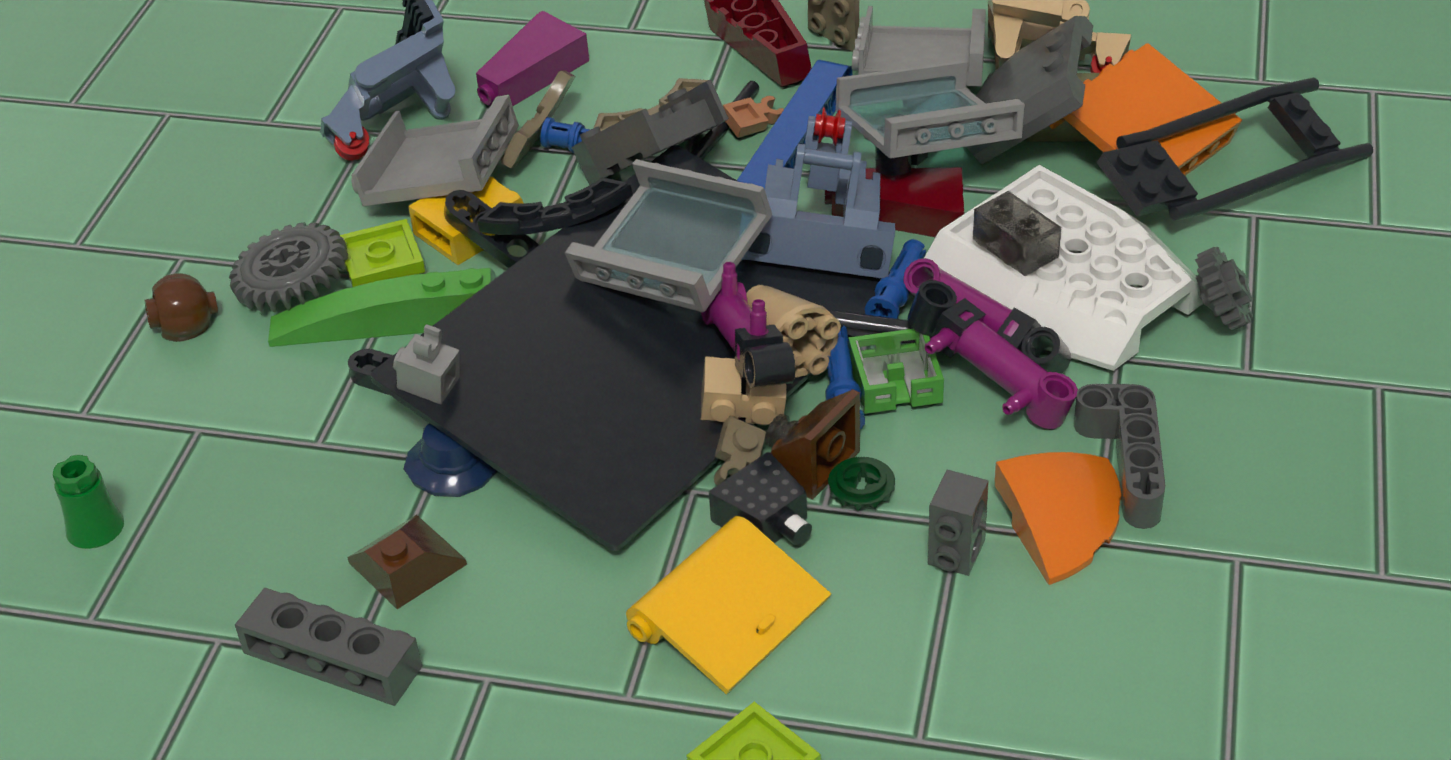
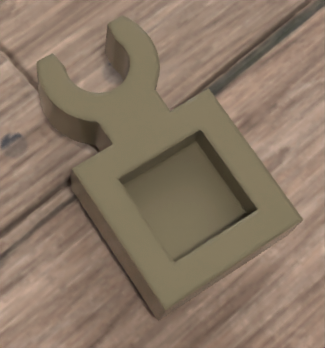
M732 416L726 419L723 423L714 456L725 461L714 475V483L716 485L722 483L726 479L727 474L734 475L760 457L766 431Z

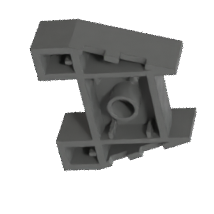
M711 79L688 92L686 88H682L668 95L667 99L669 102L659 107V112L649 115L645 108L602 131L598 126L580 135L582 141L574 145L572 149L589 185L602 177L607 178L631 166L636 159H647L728 120L729 118Z

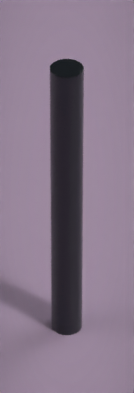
M749 81L733 102L750 97L753 98L759 91L758 83ZM724 121L710 129L691 153L703 160L729 128L728 124Z

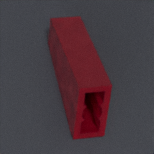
M962 167L911 168L910 172L896 176L880 174L879 221L895 223L896 231L936 237L942 228L964 215ZM866 168V179L870 180L873 172L878 173L875 168ZM825 190V205H832V216L843 217V204L835 203L836 192Z

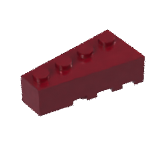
M704 0L710 30L780 86L795 84L806 78L812 69L807 43L779 0Z

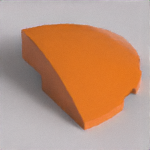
M1046 452L1018 456L996 462L994 486L1012 513L1013 529L1048 585L1064 580L1090 565L1093 561L1094 552L1104 542L1110 543L1119 524L1121 488L1115 469L1108 458L1074 452Z

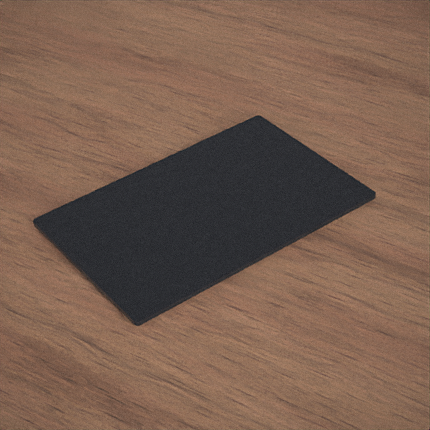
M678 145L671 146L651 161V163H659L665 166L737 181ZM636 174L624 181L631 184L634 195L640 187ZM653 195L613 246V249L712 273L719 269L739 239L732 237L725 230L726 210ZM631 197L597 217L562 228L433 325V327L442 330V344L460 350V378L442 404L397 388V373L393 368L396 354L371 373L372 383L612 551L620 550L719 460V458L714 456L724 422L701 420L702 380L705 357L735 359L734 350L715 324L706 325L700 311L584 282L575 278L565 251L572 242L594 247ZM741 259L736 266L737 282L743 283L746 293L757 285L770 286L821 305L828 310L865 314L866 303L871 297L875 296V287L882 279ZM809 373L805 376L795 377L793 383L786 384V398L813 374ZM743 377L741 378V395H746L747 381ZM738 417L739 420L745 422V417Z

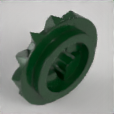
M853 457L838 463L829 474L828 485L831 498L839 499L842 507L854 504L858 512L863 505H869L876 510L880 501L889 502L891 492L895 490L894 473L888 465L874 458ZM861 477H865V482H867L865 489H857L858 483L861 482Z

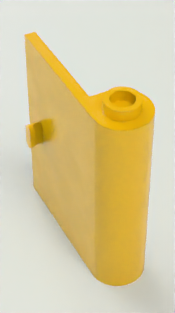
M735 516L626 611L627 628L631 635L640 642L646 641L650 644H656L664 637L727 695L830 598L831 593L750 521L743 517Z

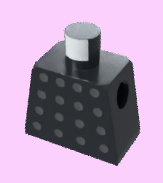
M766 452L709 491L711 521L720 527H723L733 517L740 516L750 521L774 543L786 537L793 544L801 545L811 534L812 525L806 521L807 494L797 480L770 452Z

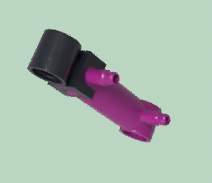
M927 258L918 259L907 267L904 273V284L914 297L923 282L929 279L943 282L955 291L957 296L956 303L966 298L986 314L983 323L1047 372L1062 374L1068 368L1071 361V353L1067 345L1053 329L1042 327L1036 319L1015 307L1013 310L942 270L933 260ZM1053 346V350L1048 356L1039 358L1045 348Z
M725 262L723 264V273L721 274V289L706 311L701 312L704 323L706 325L715 324L734 350L735 367L741 376L746 378L750 388L793 383L796 370L794 354L790 344L783 342V335L774 324L767 325V312L765 311V302L763 300L756 299L752 302V308L749 306L743 283L737 282L736 265L733 262Z
M936 280L923 282L917 291L907 320L914 330L931 336L930 341L925 344V351L928 354L942 351L950 358L958 353L1012 395L1002 405V410L1005 414L1011 415L1026 406V413L1033 423L1047 429L1061 427L1076 399L1078 391L1076 384L1064 374L1047 372L983 323L986 314L966 298L956 303V293L950 286Z

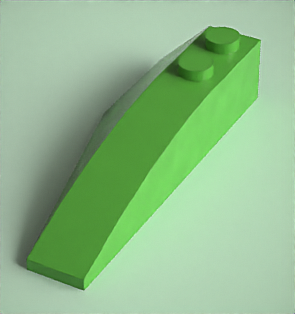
M470 268L460 271L415 274L343 289L271 316L268 338L269 347L424 333V326L426 324L430 326L436 324L493 281L496 275L491 268Z

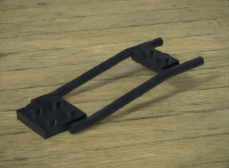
M1313 77L1262 88L1149 130L1119 136L1116 140L1118 149L1103 152L1097 164L1137 217L1169 209V216L1175 221L1204 214L1321 168L1369 157L1373 154V146L1370 143H1364L1343 149L1338 147L1340 141L1331 132L1330 127L1313 110L1309 101L1301 95L1318 90L1319 81ZM1268 101L1270 104L1267 108L1308 158L1197 200V191L1158 141Z

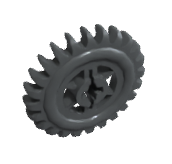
M304 222L298 223L295 227H292V225L284 226L281 231L275 229L271 231V235H263L259 237V242H252L248 245V251H242L239 254V260L234 262L233 270L229 275L231 281L230 288L241 304L245 303L249 309H252L255 304L257 309L263 312L265 301H267L270 309L276 312V303L281 299L285 307L290 310V299L292 296H296L303 305L305 304L304 291L308 290L318 298L319 293L315 286L317 283H321L327 289H330L331 285L327 275H331L337 280L340 279L337 267L342 270L346 269L344 260L348 259L347 245L337 230L331 229L327 225H319V223L313 222L306 225Z

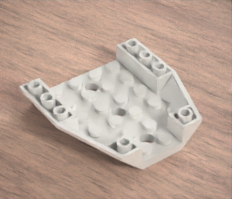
M1041 165L1036 166L942 228L924 257L933 260L942 270L1012 310L1015 307L1036 319L1042 327L1053 329L1069 348L1071 358L1112 371L1139 352L1141 329L1168 308L1173 306L1189 315L1203 304L1196 275L1145 224ZM1053 346L1047 347L1045 350L1052 352Z

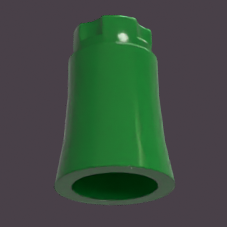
M73 455L67 460L57 463L53 469L54 488L60 501L66 538L69 543L78 548L91 549L101 547L113 541L124 527V518L114 504L104 484L102 475L95 464L89 461L88 456Z

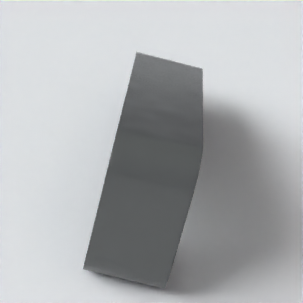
M1087 384L1082 386L1076 395L1075 430L1087 438L1116 439L1123 517L1129 525L1135 528L1147 529L1156 526L1161 521L1165 477L1154 393L1149 388L1137 384Z

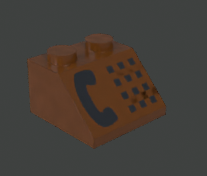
M852 389L819 403L808 415L802 416L797 422L796 427L783 439L777 440L770 453L804 488L807 498L811 500L828 485L829 474L838 463L853 458L860 452V392Z

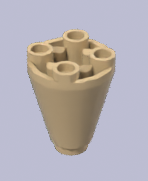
M757 285L752 287L746 293L748 304L752 308V302L756 299H761L765 302L767 325L774 324L783 335V342H788L792 348L795 359V377L805 376L809 373L818 375L824 372L828 367L830 351L837 344L838 333L841 329L839 320L825 307L770 286Z

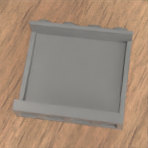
M868 6L866 17H860V28H858L855 50H853L852 70L858 71L859 75L965 60L968 62L966 86H982L986 9H973L971 28L873 26V6Z
M497 96L483 119L408 130L405 128L400 111H395L352 173V187L354 192L359 195L362 206L444 196L456 190L468 192L483 190L519 126L510 96Z

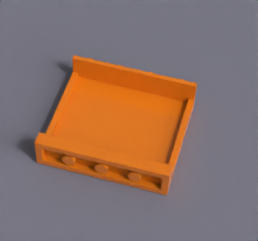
M1146 43L1136 51L1133 49L1129 50L1122 57L1121 61L1114 66L1112 64L1107 65L1100 72L1099 76L1092 81L1090 79L1083 82L1085 84L1083 106L1049 125V127L1054 129L1064 121H1067L1101 151L1107 152L1118 149L1116 140L1119 136L1146 131L1221 104V102L1149 43ZM1234 113L1158 142L1186 176L1231 142L1242 119Z

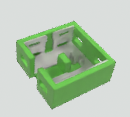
M914 329L848 337L852 373L855 382L861 388L860 400L864 414L895 410L896 404L911 403L912 407L943 403L944 378L935 353L928 354L925 351V344L930 341L929 336L921 334ZM915 340V343L901 345V341ZM875 345L874 349L860 350V347Z

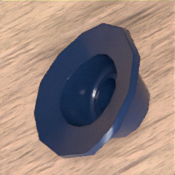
M430 423L424 428L422 438L407 453L403 468L414 486L433 496L461 497L479 490L498 472Z

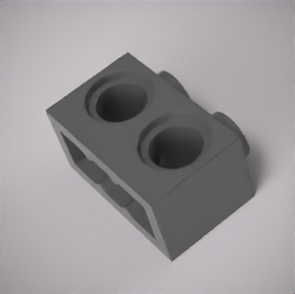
M946 470L929 505L928 565L939 567L946 571L970 575L985 542L989 480Z

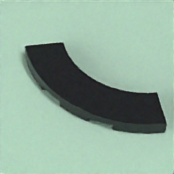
M602 177L593 184L566 195L565 202L543 207L542 202H499L480 217L477 223L480 232L489 234L524 235L548 232L576 225L597 217L626 201L633 195L630 183Z

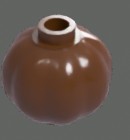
M183 273L169 274L158 280L152 287L153 298L144 300L150 329L161 327L162 338L174 342L190 340L203 334L209 327L211 314L218 313L214 291L206 292V289L196 278Z

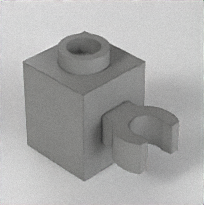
M426 324L424 326V337L415 334L406 347H401L398 350L393 362V368L397 373L398 389L438 404L443 403L460 378V350L441 343V329Z

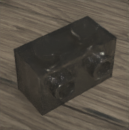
M1010 191L974 209L973 240L1022 275L1027 276L1059 258L1062 227Z

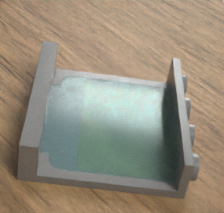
M965 60L838 77L836 85V112L841 110V116L847 121H852V126L889 158L1022 138L1025 104L1019 99L984 103L966 89L968 62Z
M636 159L632 166L640 187L594 247L575 242L571 243L565 251V255L576 279L705 312L721 289L723 264L725 262H733L737 266L772 216L765 189L755 184H747L723 177H715Z

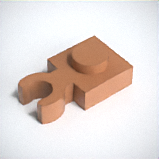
M766 96L757 104L750 97L723 105L729 118L725 122L738 138L766 130L768 123L775 124L784 109H772L775 102L774 96Z

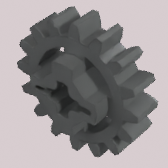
M1212 247L1197 254L1198 258L1195 261L1199 268L1197 269L1198 275H1196V280L1199 284L1200 296L1205 306L1212 310L1215 317L1221 316L1223 324L1228 325L1230 330H1235L1251 323L1253 314L1249 308L1251 307L1250 302L1253 301V297L1250 293L1249 282L1244 271L1237 267L1234 259L1228 261L1224 252L1221 253L1219 247Z

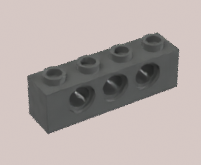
M264 587L235 624L244 654L396 706L422 668L417 640L408 633L401 630L394 631L373 624L368 619L362 617L355 618L337 612L327 605H316L298 599L293 594L287 592L280 593Z

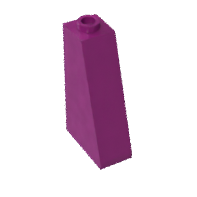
M545 11L539 12L476 72L477 93L480 101L491 106L497 96L509 95L512 106L550 85L559 71L565 70L570 73L589 62L587 34Z

